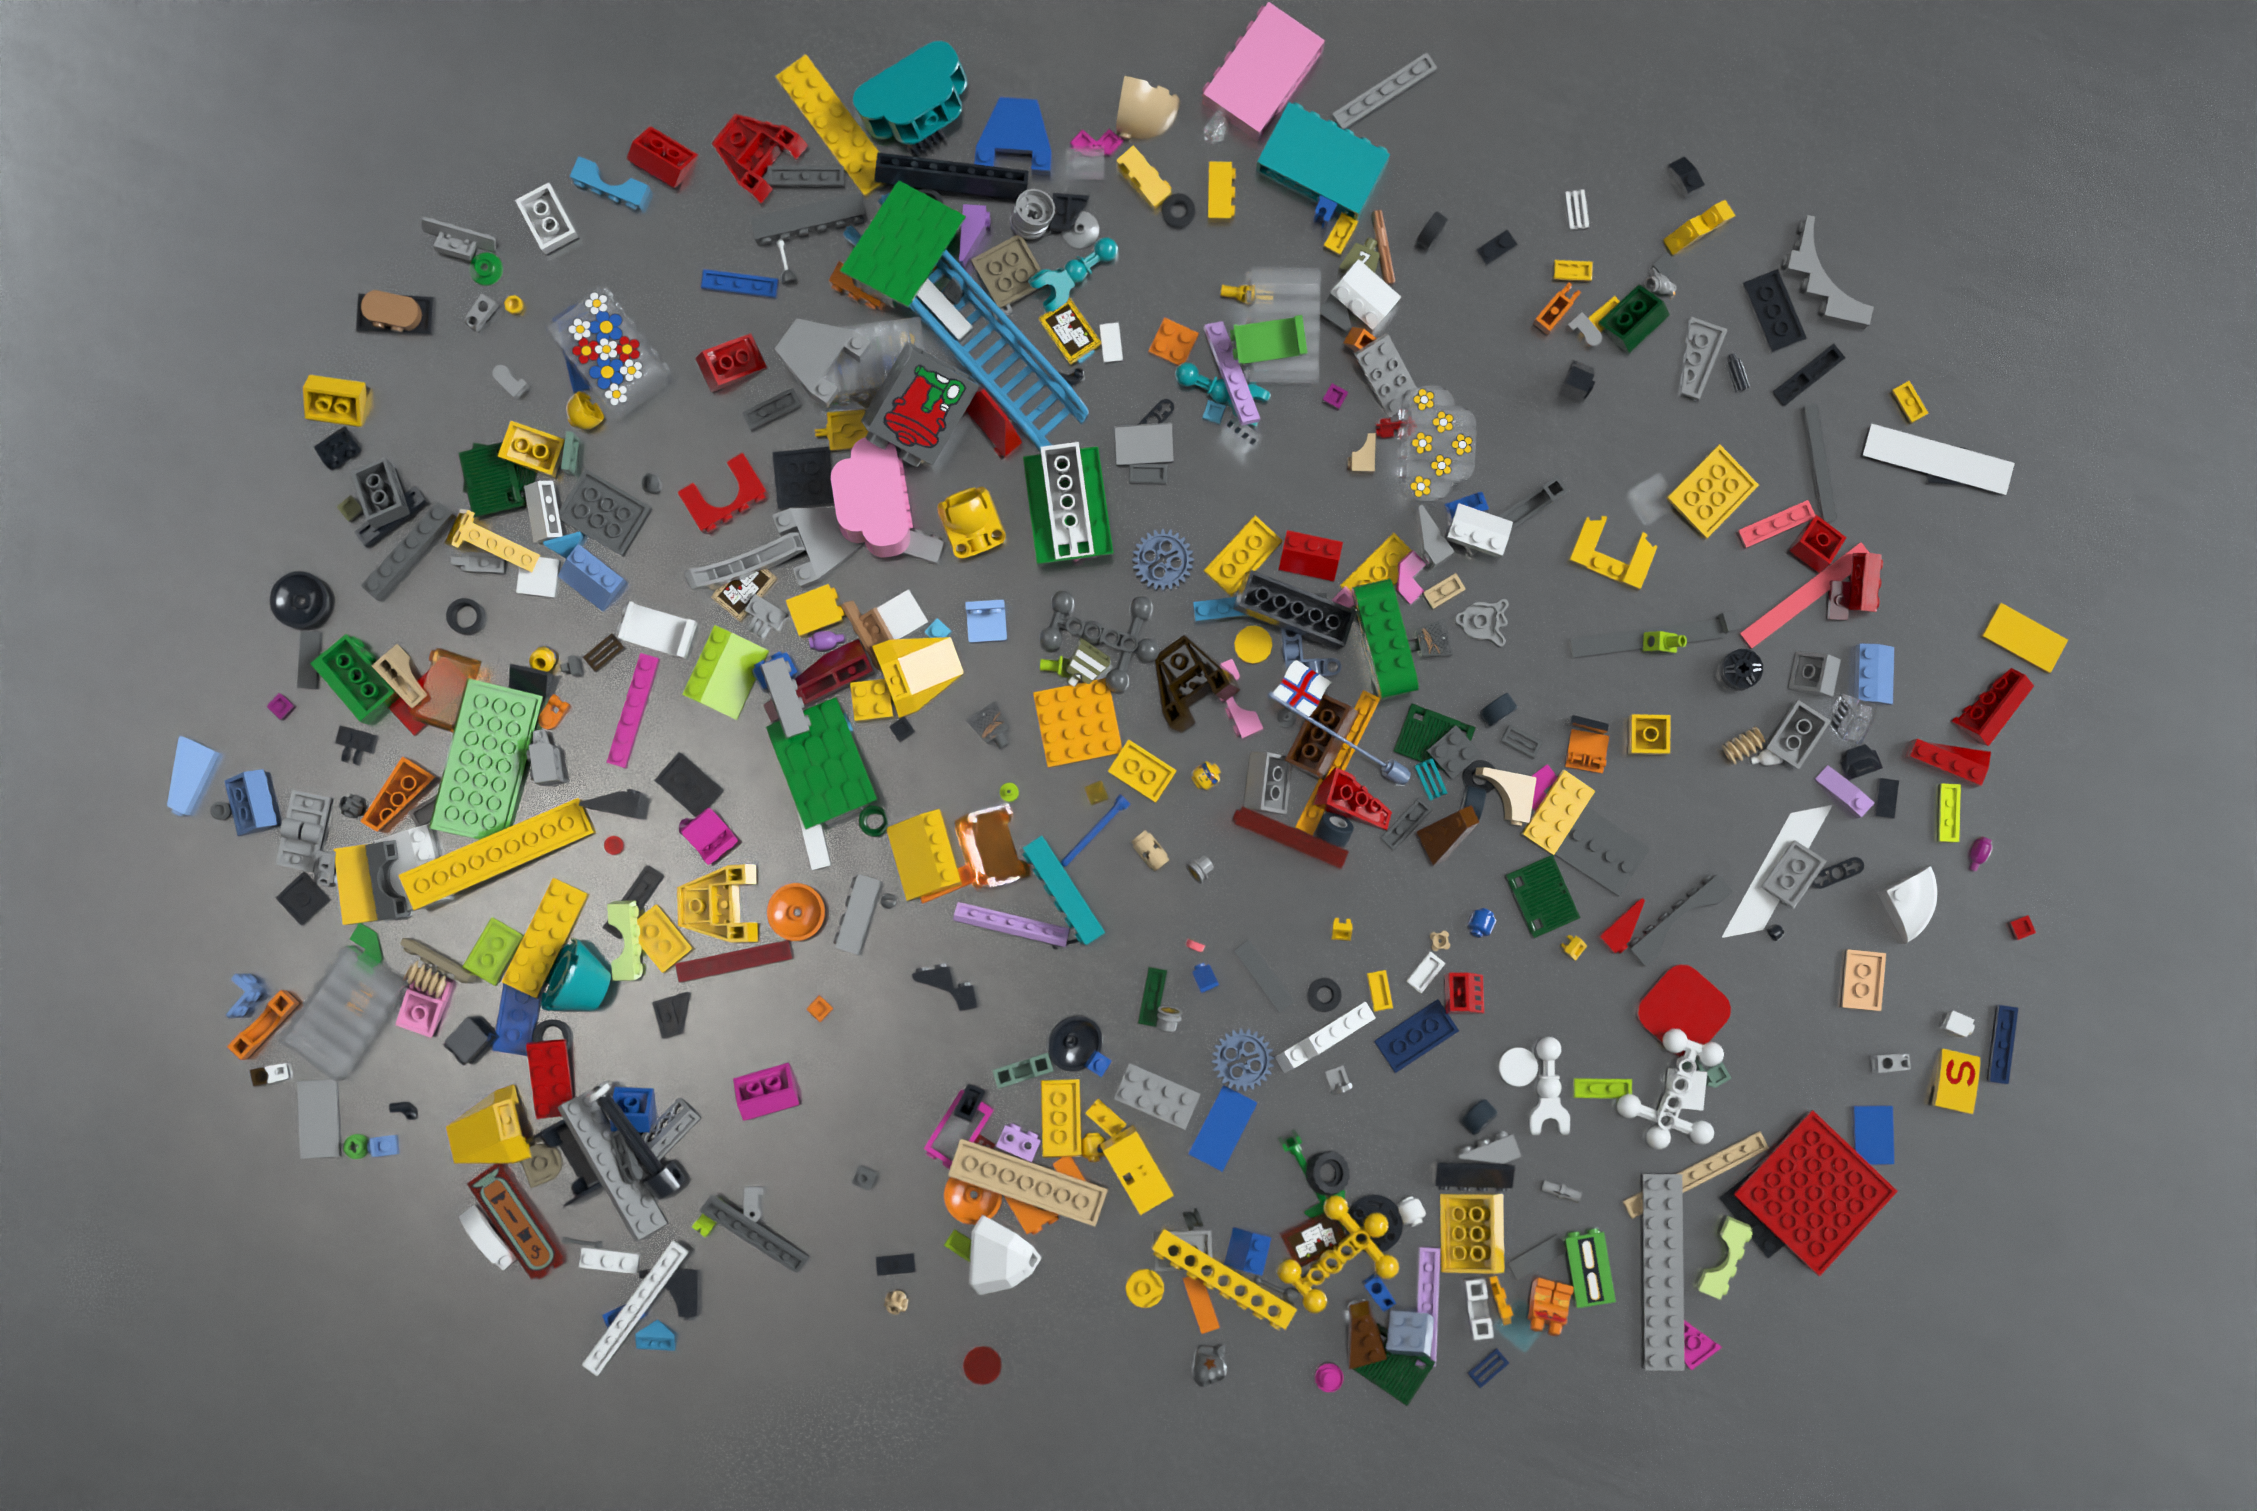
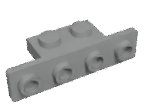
M423 217L421 220L423 232L438 236L433 245L434 251L470 261L476 247L492 252L496 249L495 237L488 234L464 229L433 218Z

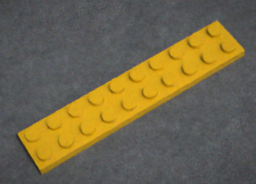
M579 798L399 874L398 876L413 910L420 909L593 834L594 832L583 807L579 806Z

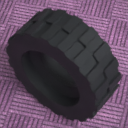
M1330 1151L1315 1154L1313 1158H1310L1306 1166V1180L1309 1183V1187L1315 1193L1320 1195L1338 1194L1348 1185L1350 1169L1344 1157L1340 1156L1337 1152L1333 1153ZM1324 1164H1330L1335 1169V1179L1331 1183H1326L1321 1179L1320 1169Z

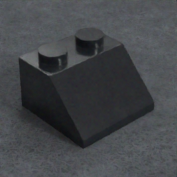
M510 663L509 688L549 698L554 675L546 671Z

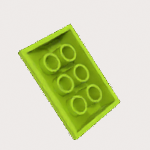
M714 625L682 695L737 720L756 680L752 673V670L755 669L754 665L762 660L765 661L769 650Z

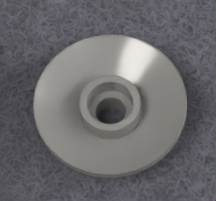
M1082 211L1069 232H1062L1063 239L1073 248L1084 249L1090 247L1098 238L1099 224L1093 215ZM1081 225L1084 229L1083 231H1078L1077 227Z

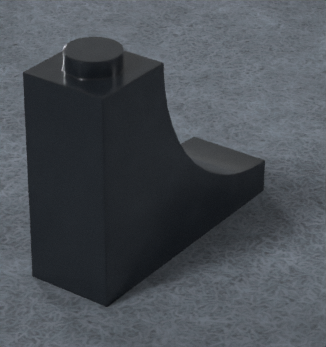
M651 1269L639 1270V1278L645 1279ZM676 1269L663 1287L673 1297L677 1306L678 1317H683V1321H694L695 1317L700 1316V1269Z

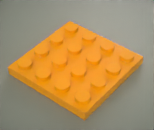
M1106 678L1093 680L1090 684L1085 682L1078 683L1076 687L1068 685L1033 692L1048 768L1119 754L1122 750L1111 690L1106 686Z

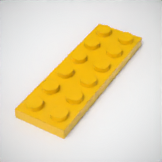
M552 878L501 982L536 999L538 998L588 897L587 893Z

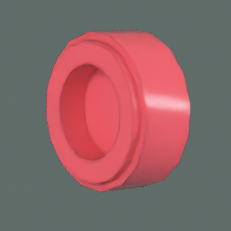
M1187 938L1185 943L1187 947L1199 952H1203L1205 948L1204 944L1191 938Z

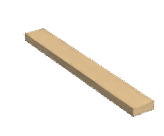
M1758 1131L1676 1173L1682 1174L1683 1193L1768 1150L1769 1147L1761 1132ZM1643 1191L1622 1201L1631 1219L1643 1214Z

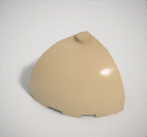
M1124 76L1117 116L1116 135L1125 140H1130V138L1148 139L1160 135L1174 122L1179 110V97L1176 94L1169 95V90L1159 85L1157 88H1154L1147 81Z

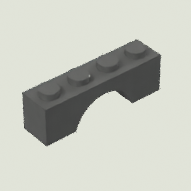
M396 840L365 845L378 921L408 916L405 897L399 895L393 889L390 882L391 867L399 859Z

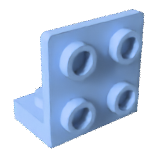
M1004 600L965 602L968 640L970 643L1007 640Z

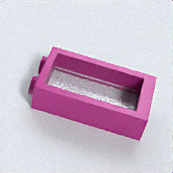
M963 1089L960 1090L924 1147L927 1151L925 1153L927 1156L934 1160L939 1158L943 1161L942 1165L949 1170L960 1139L974 1143L994 1111L993 1108L981 1102L976 1117L972 1122L954 1116L953 1114L964 1093Z

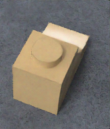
M1368 433L1365 445L1359 451L1352 452L1351 457H1348L1347 468H1351V474H1374L1376 433Z

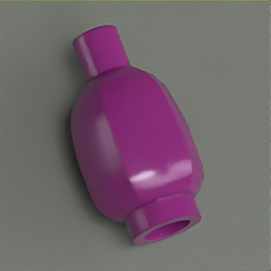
M1981 836L1980 839L1975 841L1970 854L1972 860L1970 869L1977 871L1979 865L1987 861L1993 848L1991 839Z

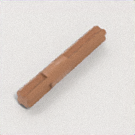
M1376 210L1371 213L1378 253H1380L1379 258L1383 279L1389 285L1395 282L1383 214L1381 210Z

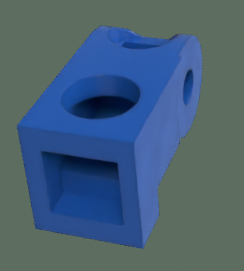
M1376 1272L1362 1281L1383 1312L1396 1304Z

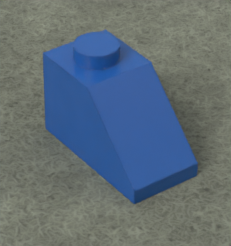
M1203 962L1194 966L1195 970L1192 971V975L1200 993L1219 985L1210 964L1205 965Z

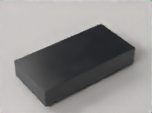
M1879 778L1874 816L1895 818L1899 780Z

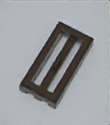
M611 633L582 658L596 673L625 647ZM613 639V642L609 644L604 650H602L592 660L589 659L603 646H605L610 640ZM616 644L619 646L605 659H603L599 664H597L596 666L594 665V663L597 660H599L603 655H605Z

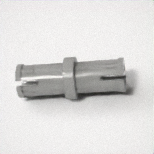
M1544 1180L1541 1192L1558 1196V1199L1565 1198L1579 1203L1582 1191L1566 1187V1184L1559 1185Z

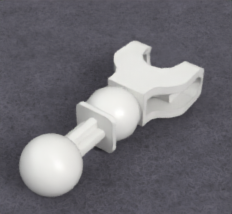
M1544 1037L1538 1042L1536 1047L1538 1056L1543 1060V1075H1539L1540 1080L1537 1084V1091L1540 1095L1538 1104L1529 1113L1530 1132L1532 1135H1539L1542 1122L1545 1119L1554 1118L1557 1120L1559 1132L1562 1135H1568L1570 1132V1115L1560 1104L1558 1096L1561 1093L1562 1087L1558 1080L1560 1076L1555 1074V1060L1561 1053V1045L1553 1037Z

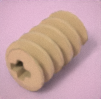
M1754 726L1752 727V732L1747 730L1745 735H1739V739L1733 738L1732 743L1729 741L1725 742V746L1722 745V749L1729 761L1735 765V758L1743 761L1742 754L1750 757L1749 750L1754 754L1756 753L1755 747L1762 750V743H1765V739L1759 729Z
M415 961L407 970L403 981L408 978V984L415 982L416 988L422 985L421 990L425 992L429 989V995H433L436 992L435 998L438 999L447 985V982H445L446 976L444 975L439 979L438 971L432 975V968L425 971V964L419 968V961Z

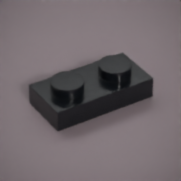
M1507 229L1476 249L1475 252L1486 267L1517 247L1518 244Z

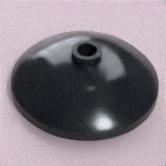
M293 571L283 575L276 581L270 593V607L274 616L282 624L291 628L312 626L322 618L328 605V594L324 584L313 574L304 571ZM304 598L305 603L300 605L299 600Z
M1074 1015L1063 1019L1053 1028L1048 1038L1047 1050L1051 1061L1060 1069L1069 1072L1085 1069L1084 1065L1094 1050L1099 1053L1101 1051L1103 1043L1101 1030L1093 1020L1086 1016Z

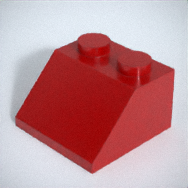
M1815 515L1797 537L1789 551L1818 573H1821L1831 564L1847 537L1818 515Z

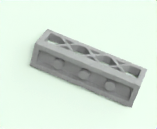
M679 1097L651 1126L650 1132H645L641 1137L657 1159L660 1160L696 1124L700 1117ZM682 1106L683 1109L678 1114H675L676 1110ZM668 1121V1125L662 1128V1124ZM655 1134L654 1139L648 1142L649 1137ZM636 1156L637 1165L647 1174L649 1171L639 1157Z

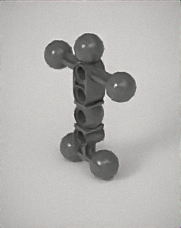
M1062 590L1053 594L1050 601L1053 614L1049 626L1044 628L1039 634L1038 641L1040 646L1047 651L1058 649L1063 640L1062 634L1059 631L1062 628L1067 630L1072 636L1079 635V638L1092 645L1098 643L1102 645L1104 643L1108 648L1121 651L1116 668L1109 671L1105 679L1106 686L1112 692L1119 693L1127 689L1130 679L1126 671L1132 653L1136 652V656L1143 662H1151L1158 657L1160 649L1155 640L1145 638L1139 642L1137 641L1143 620L1149 618L1153 612V604L1147 597L1138 596L1130 602L1129 611L1132 619L1127 633L1115 629L1107 630V627H1103L1098 621L1091 620L1086 622L1084 620L1082 622L1077 617L1065 618L1064 615L1072 611L1074 607V598L1069 592ZM1072 622H1077L1080 624V628L1078 631H1071L1069 625ZM1090 628L1098 630L1096 637H1090L1087 634ZM1108 634L1116 636L1117 639L1114 643L1106 641ZM1132 640L1135 646L1132 649H1127L1124 647V642Z

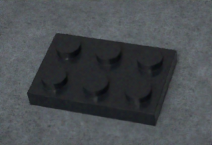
M678 752L654 779L658 785L695 817L706 810L723 791L722 788L681 752Z

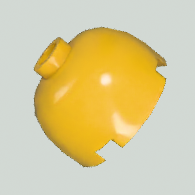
M581 391L573 395L567 403V420L573 427L589 430L600 424L604 419V415L598 404L595 402L593 406L589 401L591 397Z

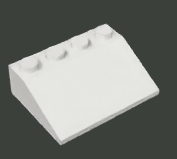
M427 824L375 841L377 843L396 840L399 859L391 867L390 882L393 889L399 895L405 897L407 911H411L413 908L398 875L439 858L433 830ZM447 896L429 905L451 900L450 896Z

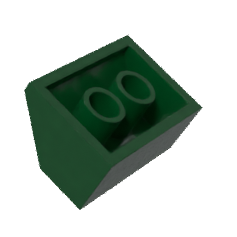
M1638 284L1598 324L1619 347L1630 353L1670 314L1664 301Z

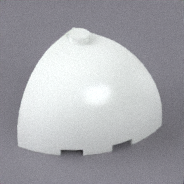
M1927 866L1877 892L1904 944L1913 940L1925 929L1934 913L1937 902V884L1931 866Z

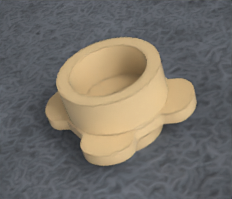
M1447 931L1430 934L1432 950L1438 951L1439 949L1444 948L1447 950L1450 948Z

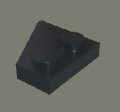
M1053 192L1052 200L1055 205V214L1051 220L1050 231L1069 232L1089 202V195Z
M689 992L652 1002L662 1039L682 1034Z

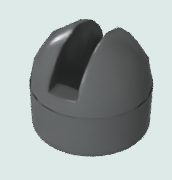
M886 893L881 897V905L884 908L890 909L895 906L896 898L893 894ZM890 898L893 899L892 902H888V903H884V902H883V900H885V899H890Z

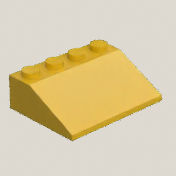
M940 809L917 815L886 829L907 901L962 885Z
M1440 1194L1441 1272L1503 1273V1194Z

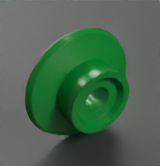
M489 252L476 255L469 265L471 278L474 282L483 286L496 283L503 273L501 260L495 254ZM487 265L488 269L483 271V266Z

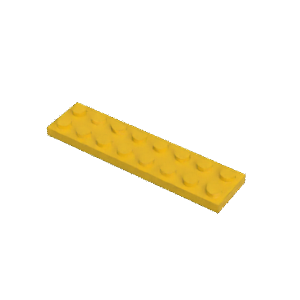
M805 54L775 77L841 166H844V170L864 197H867L884 183L874 182L877 152L879 151L808 56Z

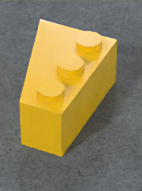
M1134 145L1116 160L1118 172L1154 211L1171 195V186L1165 180L1162 181L1156 169L1148 164L1144 156Z

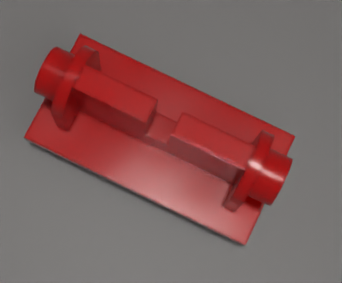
M1410 416L1398 417V421H1391V418H1381L1379 422L1375 423L1376 426H1379V429H1376V436H1380V438L1394 437V429H1397V436L1411 435V433H1415L1414 425L1411 426V423L1415 422V420L1410 419Z

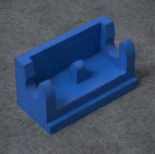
M1320 195L1313 222L1315 223L1319 216L1321 218L1324 217L1321 229L1327 230L1335 214L1337 203Z
M1481 491L1445 504L1451 523L1458 503L1483 512L1489 510L1484 494Z

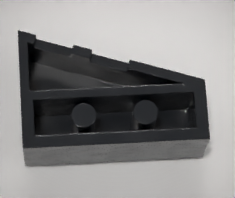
M1573 359L1559 394L1579 403L1583 398L1586 399L1595 384V381H1593L1595 368Z

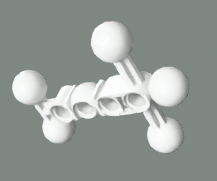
M1671 1029L1663 1037L1665 1049L1671 1053H1679L1683 1050L1686 1052L1684 1056L1678 1058L1676 1062L1677 1069L1674 1068L1675 1072L1668 1078L1667 1093L1664 1094L1658 1110L1641 1105L1639 1098L1632 1094L1623 1095L1617 1102V1110L1624 1118H1634L1638 1115L1658 1123L1657 1126L1650 1128L1646 1135L1649 1146L1658 1150L1664 1149L1670 1143L1671 1135L1669 1129L1671 1128L1689 1134L1691 1140L1698 1145L1708 1144L1713 1139L1714 1130L1710 1123L1697 1121L1693 1124L1679 1119L1678 1115L1682 1108V1099H1685L1684 1095L1691 1089L1692 1074L1696 1071V1063L1694 1062L1696 1055L1700 1057L1703 1064L1711 1067L1720 1064L1724 1056L1723 1049L1719 1044L1709 1042L1702 1045L1688 1040L1686 1034L1680 1029ZM1684 1062H1691V1066L1688 1070L1682 1069V1064ZM1677 1080H1684V1084L1682 1087H1675V1082ZM1670 1098H1677V1102L1675 1105H1668V1100ZM1663 1116H1670V1121L1668 1123H1661V1118Z

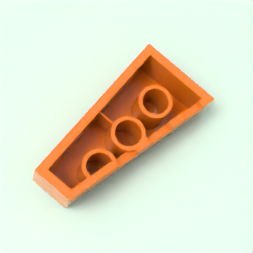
M402 756L360 822L379 832L437 777Z

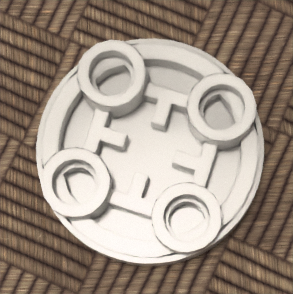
M1512 1048L1506 1051L1500 1058L1498 1070L1503 1080L1508 1084L1524 1086L1536 1077L1538 1063L1535 1056L1529 1050Z

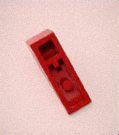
M1643 898L1636 901L1598 936L1612 954L1617 952L1621 954L1627 949V943L1631 939L1645 903Z

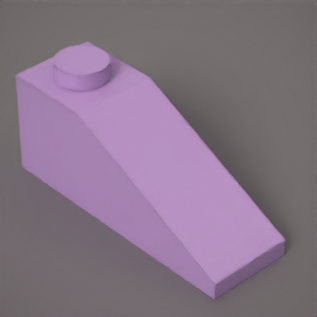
M1828 765L1814 779L1856 818L1862 817L1874 804L1859 788Z

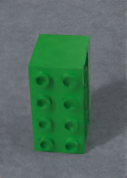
M345 634L310 664L358 721L369 725L400 696L372 667L377 658L363 648L365 644L358 637Z

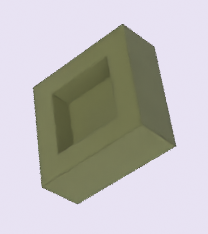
M352 495L336 506L348 522H351L363 512V508Z

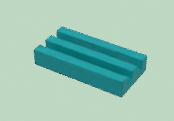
M1433 758L1415 765L1430 801L1441 795L1448 794ZM1431 763V766L1441 786L1442 791L1440 792L1438 791V788L1428 768L1427 764ZM1424 766L1435 794L1433 795L1420 768Z

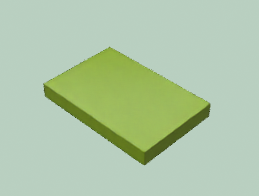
M491 917L462 967L490 984L497 986L513 959L524 935Z

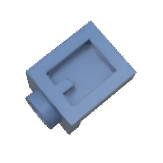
M397 1135L370 1138V1142L367 1143L368 1153L371 1154V1157L399 1154Z

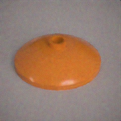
M791 883L779 888L771 896L767 906V918L771 928L777 935L790 941H801L813 936L822 926L825 917V907L820 895L810 886L801 883ZM795 909H799L801 911V914L799 916L794 915Z
M950 1177L945 1186L944 1201L949 1213L956 1220L965 1224L976 1225L982 1215L991 1219L997 1213L1002 1202V1194ZM971 1191L977 1192L976 1198L970 1196Z

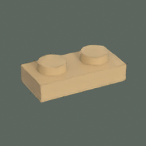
M1455 573L1423 592V595L1431 608L1435 609L1465 591L1466 588Z

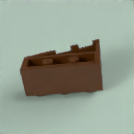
M1366 1300L1349 1305L1347 1350L1349 1369L1387 1359L1384 1343L1369 1301Z

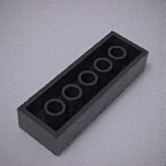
M1253 570L1244 574L1233 607L1234 610L1337 650L1345 647L1356 614V610Z

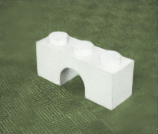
M1485 1278L1464 1280L1472 1338L1474 1340L1494 1338L1488 1311Z

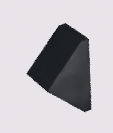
M968 1084L953 1115L972 1122L976 1117L986 1091Z

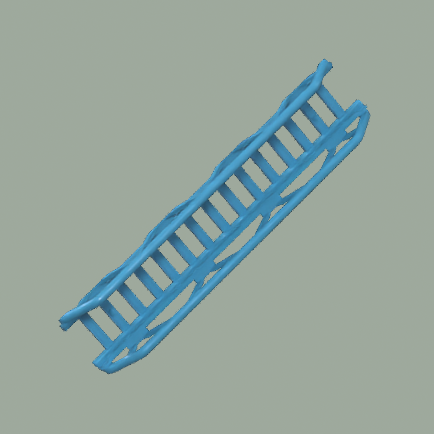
M887 193L885 196L882 195V198L878 200L881 206L890 193ZM852 225L846 227L843 233L844 237L854 246L857 245L862 237ZM945 250L942 257L953 269L951 270L940 258L936 264L938 269L928 279L935 283L943 275L949 280L955 277L960 283L963 297L959 304L955 303L953 306L960 311L970 302L976 310L966 320L972 325L983 316L989 324L967 344L962 346L956 340L957 338L953 333H950L943 326L944 324L940 319L933 315L931 310L922 303L918 296L915 297L910 308L940 338L957 360L971 372L977 382L991 394L1041 452V447L1052 446L1045 438L1051 430L1070 413L1082 424L1086 416H1088V408L1068 382L953 256ZM967 285L971 287V289L981 298V300L992 310V312L1002 321L1004 325H1001L993 317V315L966 287ZM995 330L1002 338L975 361L969 352ZM1017 341H1020L1023 344V346L1033 355V357L1043 366V368L1054 378V381H1052L1045 374V372L1024 351V349L1017 343ZM1008 344L1014 352L990 374H987L982 366ZM1021 358L1027 366L1000 388L994 380ZM1031 372H1034L1039 380L1013 402L1007 394ZM1046 386L1052 394L1029 415L1025 416L1019 408ZM1068 397H1070L1071 400H1072L1073 402H1075V404L1078 406L1079 410H1078V409L1076 408V406L1068 399ZM1059 400L1065 408L1038 430L1032 422L1054 402Z

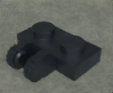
M340 725L335 744L345 746L341 761H347L350 750L353 748L356 751L352 764L358 765L362 751L373 754L378 735Z

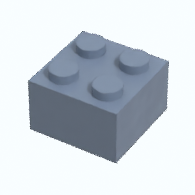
M1390 1311L1386 1350L1398 1355L1430 1357L1434 1317L1429 1313Z

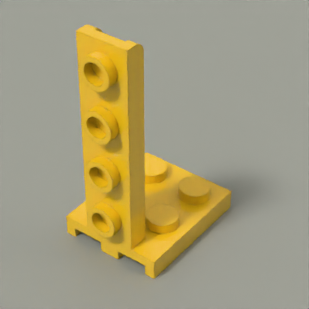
M460 509L444 544L459 548L466 541L529 572H533L540 557L539 554L474 524L473 516L475 513Z

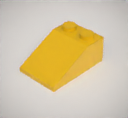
M510 421L498 457L555 478L562 461L565 439Z

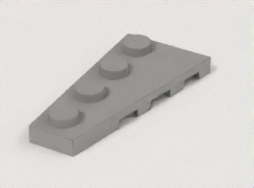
M1691 317L1682 395L1700 400L1727 329Z

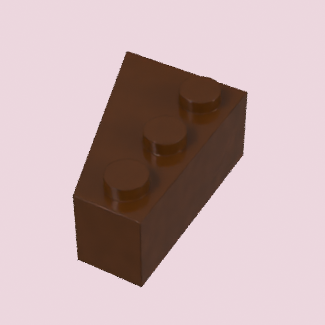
M1471 805L1417 831L1433 866L1445 861L1452 851L1459 846L1461 841L1480 823Z

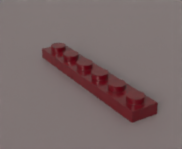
M789 940L675 963L678 982L680 983L790 960L793 957Z

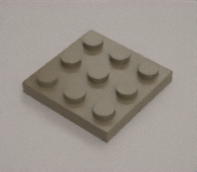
M1019 235L1004 241L970 261L992 300L1000 309L1039 289L1031 287L1028 281L1041 268L1025 240Z

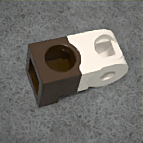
M286 1063L250 1069L253 1087L289 1079Z

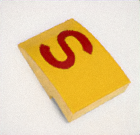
M1941 1049L1934 1082L1933 1106L1973 1114L1979 1081L1980 1057Z

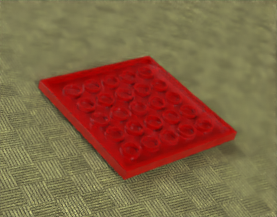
M1811 1110L1733 1195L1817 1276H1821L1898 1191L1816 1112Z

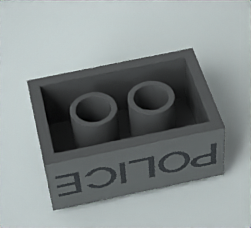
M386 457L351 472L366 520L375 529L410 514L394 465Z

